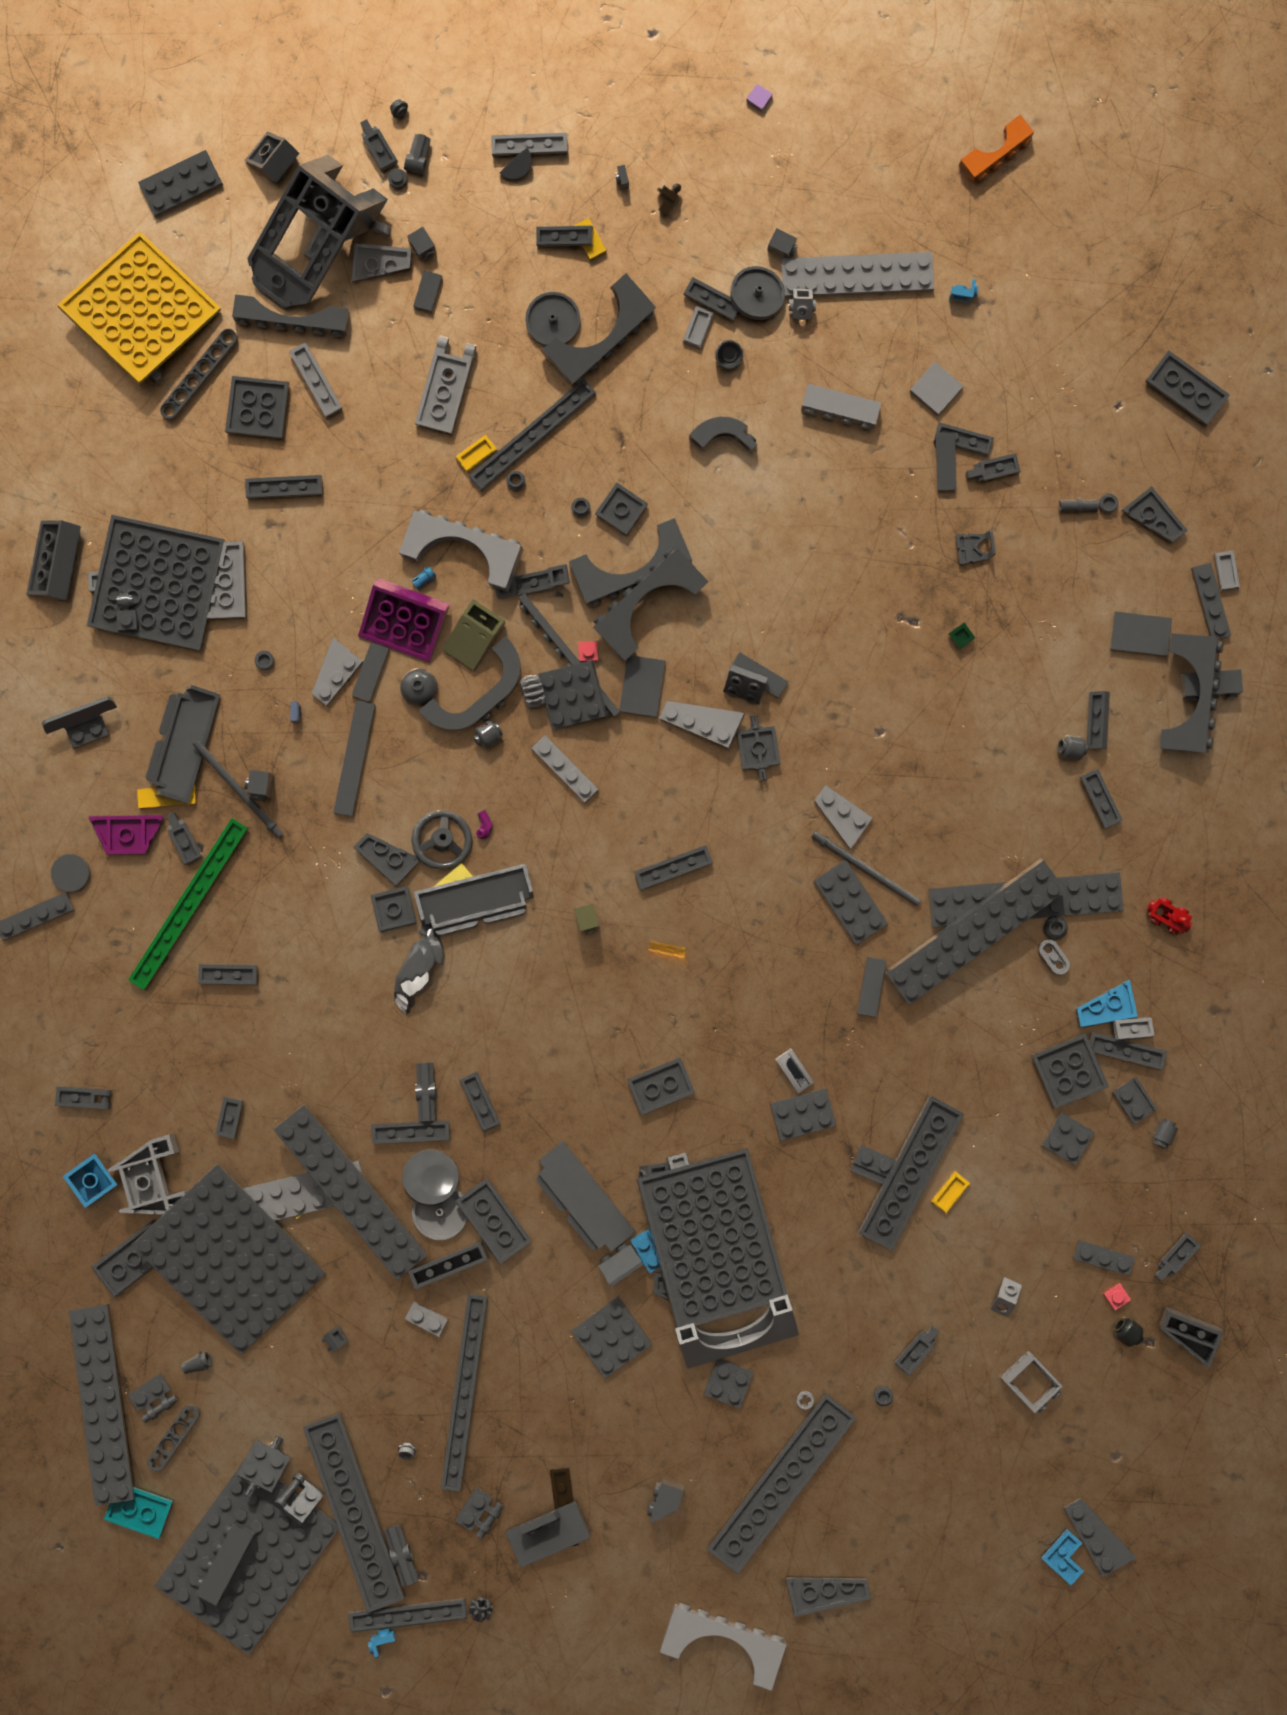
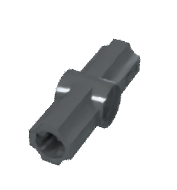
M416 1063L418 1122L435 1121L436 1084L434 1083L433 1063Z
M394 1525L385 1529V1536L390 1547V1557L394 1567L397 1569L402 1587L418 1582L412 1551L409 1544L406 1543L401 1525Z

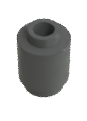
M1165 1119L1164 1122L1160 1121L1153 1137V1143L1168 1149L1169 1145H1172L1178 1130L1175 1127L1176 1123Z

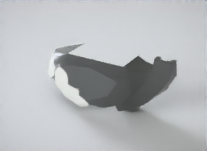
M432 925L420 928L419 933L423 937L413 944L396 976L394 1001L399 1010L405 1015L409 1014L410 1009L414 1007L415 997L423 994L431 987L432 984L428 983L435 962L444 963V948L440 936L433 932Z

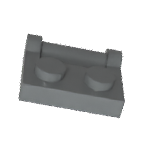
M296 1473L285 1492L274 1501V1506L301 1526L324 1494L306 1481L304 1476ZM298 1486L303 1489L293 1504L288 1506L286 1504L288 1499Z

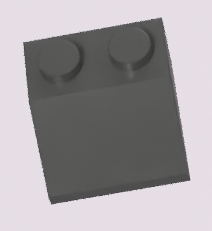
M267 131L244 161L267 179L277 183L278 180L283 178L289 166L296 161L299 152L285 138Z
M624 1243L616 1248L617 1253L613 1256L607 1254L600 1259L601 1264L598 1267L611 1287L643 1266V1261L631 1243L629 1245Z

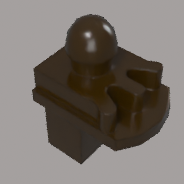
M675 183L671 190L665 185L662 189L657 188L658 192L667 197L658 209L666 216L669 215L680 199V196L677 195L681 190L679 183Z

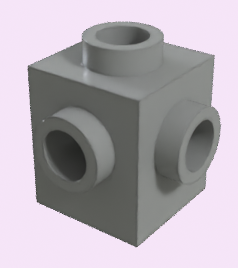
M793 289V299H789V311H792L793 318L799 320L812 319V312L816 311V300H813L812 289Z

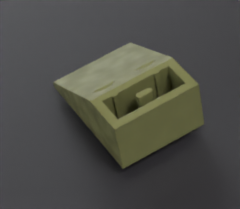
M473 599L462 614L442 650L474 671L505 626V620Z

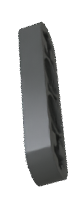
M190 1404L182 1409L147 1461L148 1467L152 1471H160L165 1467L200 1416V1410L196 1405ZM186 1410H194L195 1418L190 1417L187 1423L180 1420L181 1417L183 1420L187 1417L188 1413ZM177 1424L183 1425L185 1429L184 1434L177 1435L174 1427ZM169 1440L173 1443L171 1451L164 1450V1441ZM161 1453L168 1456L167 1458L165 1456L161 1458V1466L157 1465L155 1467L153 1465L154 1461L152 1459L158 1458Z

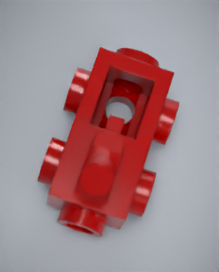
M1164 897L1162 899L1158 898L1155 901L1152 900L1146 909L1149 911L1147 916L1151 918L1150 922L1157 926L1161 924L1167 926V931L1176 936L1178 933L1184 934V932L1190 930L1193 922H1191L1192 916L1189 915L1188 910L1172 906L1173 902ZM1159 908L1163 910V915L1161 916L1157 914V909Z

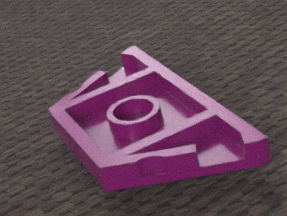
M163 815L89 816V820L107 855L147 854L164 819Z

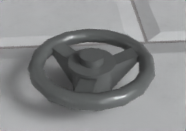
M438 810L429 812L419 819L413 828L411 841L413 851L422 863L433 869L446 870L455 868L464 862L471 851L473 839L470 827L462 817L451 811ZM441 818L440 828L432 833L431 839L420 844V832L425 824L432 819ZM448 819L456 822L463 830L465 838L463 850L453 841V835L448 829ZM431 848L440 852L450 850L457 857L452 861L441 863L431 860L423 852Z

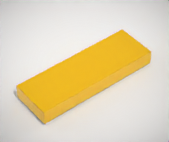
M195 785L193 786L189 804L155 796L157 788L137 789L139 809L197 804Z

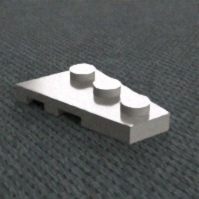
M332 638L312 695L328 706L363 661Z

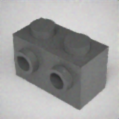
M250 770L249 778L245 779L244 789L247 790V793L254 800L265 801L266 798L271 799L274 776L269 772Z

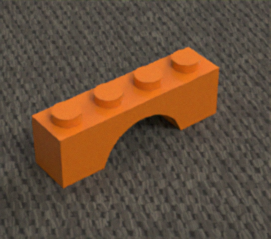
M1021 115L1005 126L1003 131L1005 144L999 150L988 153L975 148L961 159L959 166L972 182H975L977 179L979 181L984 179L990 169H997L1003 163V159L1006 157L1011 158L1018 152L1017 149L1019 147H1025L1032 141L1034 131Z

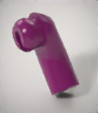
M483 810L477 814L481 825L476 835L480 839L487 838L493 827L486 810Z

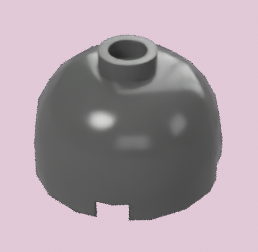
M415 668L403 676L400 683V692L408 704L420 707L436 698L438 683L430 671Z

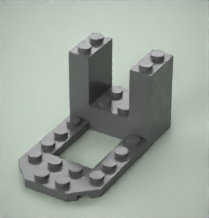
M329 154L298 166L247 258L253 272V284L282 307L311 302L344 242L371 230L373 222L376 221L388 200L374 188L354 196L335 182L343 165ZM298 209L327 231L303 274L274 253Z

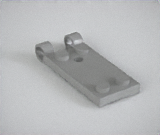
M439 336L415 425L452 435L472 360L475 356L476 345L467 343L463 358L445 354L449 338ZM446 372H451L452 377L446 378Z

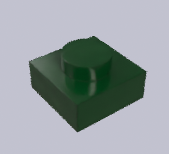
M965 622L948 634L959 650L975 639V636Z

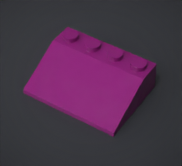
M378 578L372 586L358 636L430 662L450 604Z

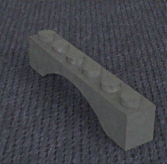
M236 294L232 314L234 321L239 325L252 323L261 328H266L267 326H274L278 330L291 328L293 331L300 333L307 330L312 331L316 335L330 333L333 337L347 336L350 316L347 308L331 306L312 315L301 317L286 316L269 310L255 297Z

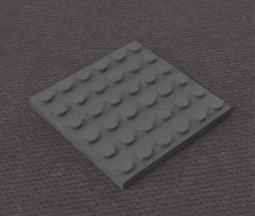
M111 515L87 627L200 651L225 540ZM125 593L133 595L134 606L130 607L129 610H136L137 630H117L116 611H123L122 607L117 605V596Z

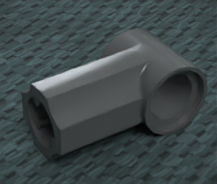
M415 134L410 153L407 154L404 170L423 175L427 162L426 156L431 142L429 137Z

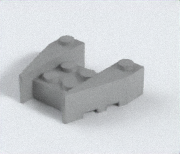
M174 1134L148 1141L138 1150H135L125 1159L108 1169V1172L119 1170L129 1207L119 1210L120 1213L164 1214L188 1191L169 1195L159 1159L179 1153Z

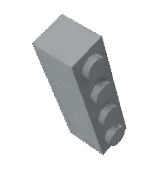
M808 384L801 410H805L804 412L809 415L820 414L828 420L836 418L844 424L852 425V423L860 425V428L870 430L875 428L881 402Z

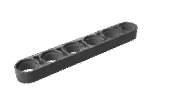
M224 329L162 404L160 413L164 419L172 421L178 417L238 342V337L232 329ZM228 333L234 335V339L230 343H226L223 340L224 336ZM220 348L222 350L221 356L213 357V349ZM209 363V371H200L201 364ZM192 377L198 379V384L195 387L188 385V380ZM179 392L186 393V399L182 402L176 399V395ZM173 407L174 414L166 416L164 414L165 408Z

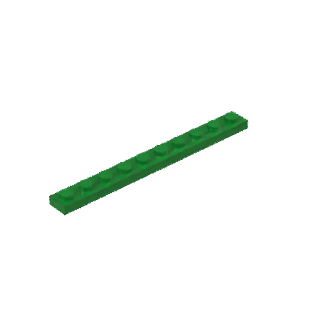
M233 818L230 819L128 981L146 990L249 828Z

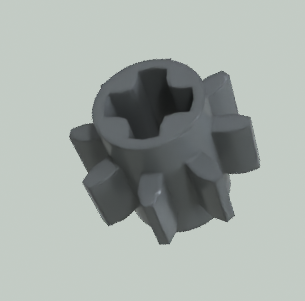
M479 1597L476 1601H471L468 1614H472V1620L482 1623L485 1619L490 1620L493 1606H490L489 1600Z

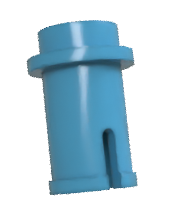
M430 567L424 568V571L411 581L419 590L431 579L434 580L436 574Z

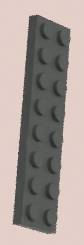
M930 1095L928 1096L857 1233L893 1251L964 1113Z

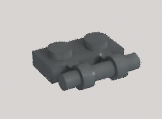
M162 1373L127 1395L137 1411L143 1408L146 1409L147 1413L141 1416L145 1423L151 1419H156L158 1414L164 1410L171 1409L172 1405L178 1402L175 1395L170 1398L166 1396L165 1393L170 1391L171 1387ZM160 1398L162 1403L153 1408L151 1403Z
M476 1487L455 1521L469 1531H472L475 1525L478 1526L480 1529L476 1535L483 1539L485 1534L489 1533L492 1529L491 1525L494 1520L498 1519L501 1515L500 1511L504 1505L497 1502L492 1507L489 1503L493 1497ZM486 1510L489 1515L483 1522L479 1518Z

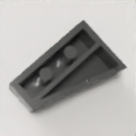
M1165 1307L1159 1322L1161 1330L1179 1345L1183 1346L1206 1367L1210 1368L1223 1336L1221 1327Z

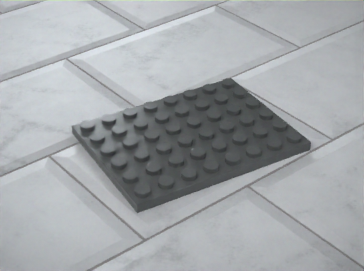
M748 1148L636 1179L676 1328L692 1323L697 1326L769 1305V1300L787 1295Z
M218 1163L132 1243V1246L240 1355L325 1275V1271Z
M241 1464L154 1586L249 1655L338 1531V1527L334 1519L316 1506L301 1526L276 1508L274 1501L278 1497L280 1498L288 1488L280 1480L272 1494L262 1489H256L252 1499L244 1496L249 1484L237 1476L242 1466ZM294 1491L286 1504L291 1506L299 1494ZM236 1521L256 1533L220 1602L215 1606L196 1595L198 1589L195 1587L201 1577L205 1578L207 1574L205 1568L210 1560L214 1561L217 1555L214 1553L219 1542L223 1544L226 1538L223 1534L227 1526H232Z

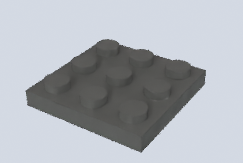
M232 376L225 432L283 439L289 382Z
M593 660L538 674L544 691L552 729L607 716Z
M1086 1033L1032 1055L1055 1109L1109 1087Z
M619 1296L571 1330L604 1378H607L652 1345Z

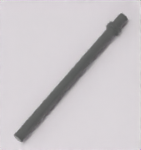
M199 740L195 741L192 745L267 826L266 829L268 831L271 830L279 838L283 832L277 827V823L266 815Z
M817 831L811 836L820 842L822 847L826 846L916 906L919 905L921 901L919 898L830 841L828 836L824 837Z

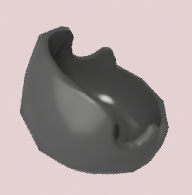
M733 340L723 341L715 350V359L722 368H735L743 360V349L739 343Z

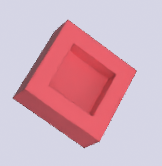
M597 641L578 642L580 662L598 661Z
M1120 1283L1103 1293L1114 1310L1131 1301Z

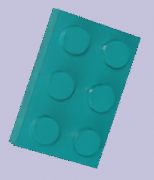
M133 1487L134 1500L109 1504L104 1520L160 1539L173 1500Z

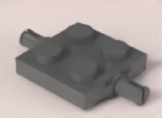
M754 715V718L750 716L751 728L738 731L737 738L742 770L757 769L759 781H762L763 776L764 780L768 779L766 768L780 765L781 763L775 726H759L758 715Z
M276 1436L271 1446L257 1440L254 1442L237 1474L238 1477L244 1479L249 1484L244 1496L252 1499L256 1489H262L272 1494L290 1461V1457L278 1450L283 1438L280 1437L279 1439V1436Z

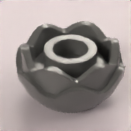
M1060 916L1049 917L1044 925V932L1052 940L1062 939L1068 931L1067 922Z

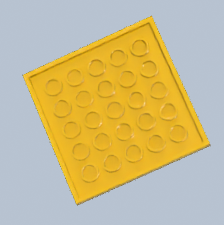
M140 231L58 304V308L139 385L221 311V308Z

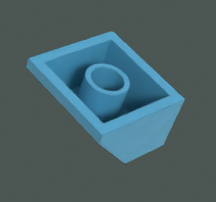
M93 1154L62 1176L85 1208L94 1204L117 1186V1183L96 1154Z

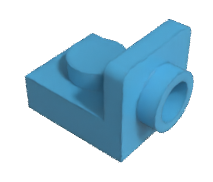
M972 279L970 289L963 285L952 286L949 299L971 303L973 297H977L979 286L975 285L976 279Z

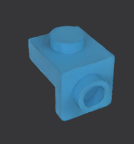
M383 1629L378 1631L377 1635L371 1637V1642H368L370 1653H374L375 1658L380 1656L379 1645L396 1640L395 1630Z

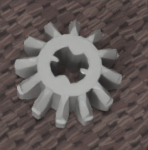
M529 675L522 678L520 684L526 706L534 708L544 704L545 696L539 677L537 675Z

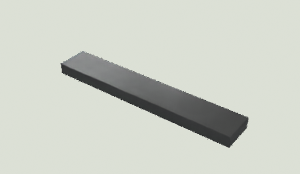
M356 701L333 813L353 817L375 704Z
M465 1598L384 1607L369 1613L367 1610L350 1611L348 1613L350 1633L467 1619Z

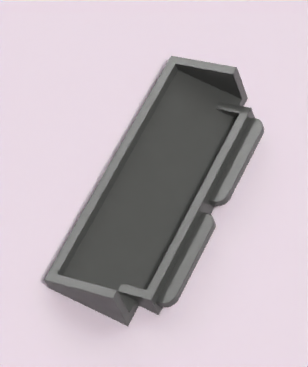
M190 685L186 687L184 694L176 693L169 696L159 729L163 739L155 743L146 773V780L150 782L149 784L157 786L155 796L189 804L202 759L201 753L192 744L199 740L204 746L206 745L220 694Z
M526 864L414 892L422 926L432 924L433 932H436L439 936L475 927L479 920H483L485 923H492L523 915L526 909L525 900L534 898Z
M564 1141L539 1160L544 1169L539 1172V1176L536 1178L537 1183L560 1211L567 1209L570 1212L567 1217L568 1222L590 1249H600L606 1245L612 1252L636 1232Z

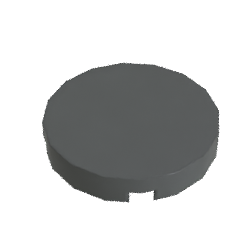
M66 854L54 862L51 868V878L59 889L65 892H76L88 883L90 869L82 857L75 854Z

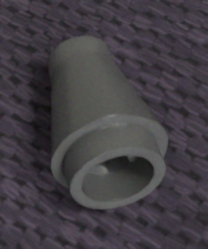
M199 1352L186 1362L181 1363L185 1374L208 1370V1367L212 1366L210 1355L207 1352Z

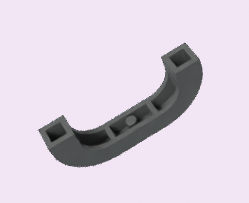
M506 636L491 648L503 664L501 680L472 706L461 713L445 711L433 698L419 710L421 715L430 724L450 732L467 730L478 724L481 720L485 722L492 716L491 712L496 707L500 709L507 703L506 699L518 685L521 675V663L516 648Z

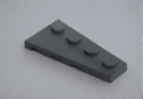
M1081 1498L1064 1506L1067 1515L1102 1577L1136 1559L1132 1552Z
M786 1577L795 1617L871 1599L866 1578Z

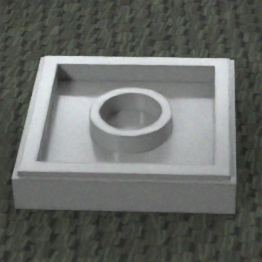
M934 362L914 384L910 392L934 413L939 415L960 392L963 385L939 364Z

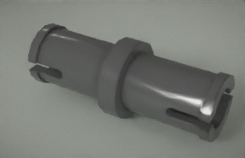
M1076 498V500L1059 501L1060 512L1076 511V513H1081L1082 511L1098 512L1099 510L1098 499L1082 500L1081 498Z

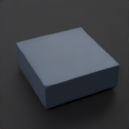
M291 702L290 721L292 723L300 722V704L298 702Z

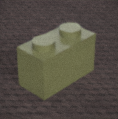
M593 904L574 909L580 932H585V935L596 933V929L600 927Z

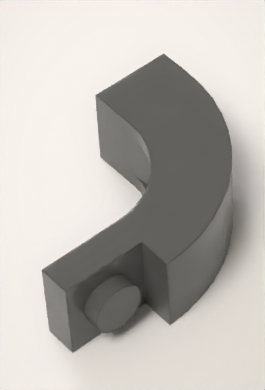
M731 417L708 419L698 425L689 435V440L702 451L719 437L735 439L751 454L757 448L756 439L749 433L745 434L748 426Z

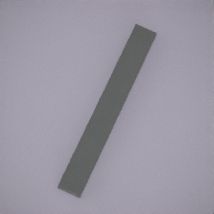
M583 379L469 476L470 480L482 492L594 397L596 392Z

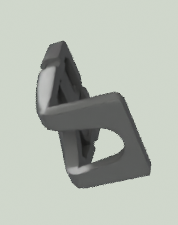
M992 530L987 531L985 534H957L955 536L956 546L959 549L957 553L960 565L987 560L996 555ZM984 539H989L991 543L988 554L977 548Z

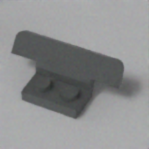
M107 696L48 718L42 722L46 734L64 728L67 731L72 748L75 749L110 736L102 713L117 708V705L111 697Z

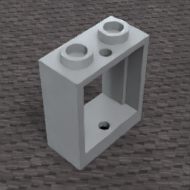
M1029 1351L1000 1377L1034 1413L1037 1411L1039 1413L1042 1412L1048 1405L1046 1402L1051 1398L1055 1399L1062 1392L1060 1389L1063 1386ZM1031 1362L1053 1383L1034 1404L1011 1382Z

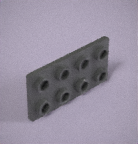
M575 1501L506 1531L520 1567L529 1565L591 1537Z

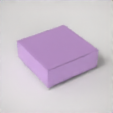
M756 84L746 101L762 111L773 94Z

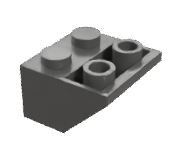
M661 1478L660 1483L656 1482L653 1491L655 1500L654 1502L650 1501L647 1510L650 1522L654 1523L678 1510L684 1493V1485Z

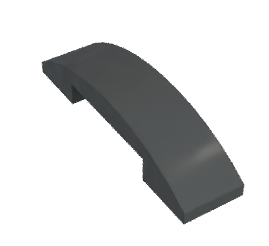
M567 564L515 576L508 592L496 588L497 598L521 596L524 593L532 594L569 584Z

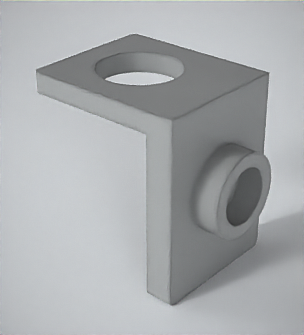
M1004 1277L991 1310L1008 1317L1017 1303L1022 1285ZM998 1304L1006 1305L1008 1309H1000Z

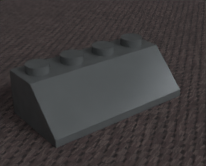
M63 520L40 522L26 595L52 600H67L81 526Z

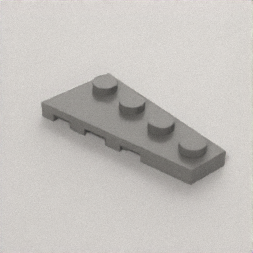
M243 541L223 543L207 619L246 618Z
M667 701L659 719L730 749L745 713Z

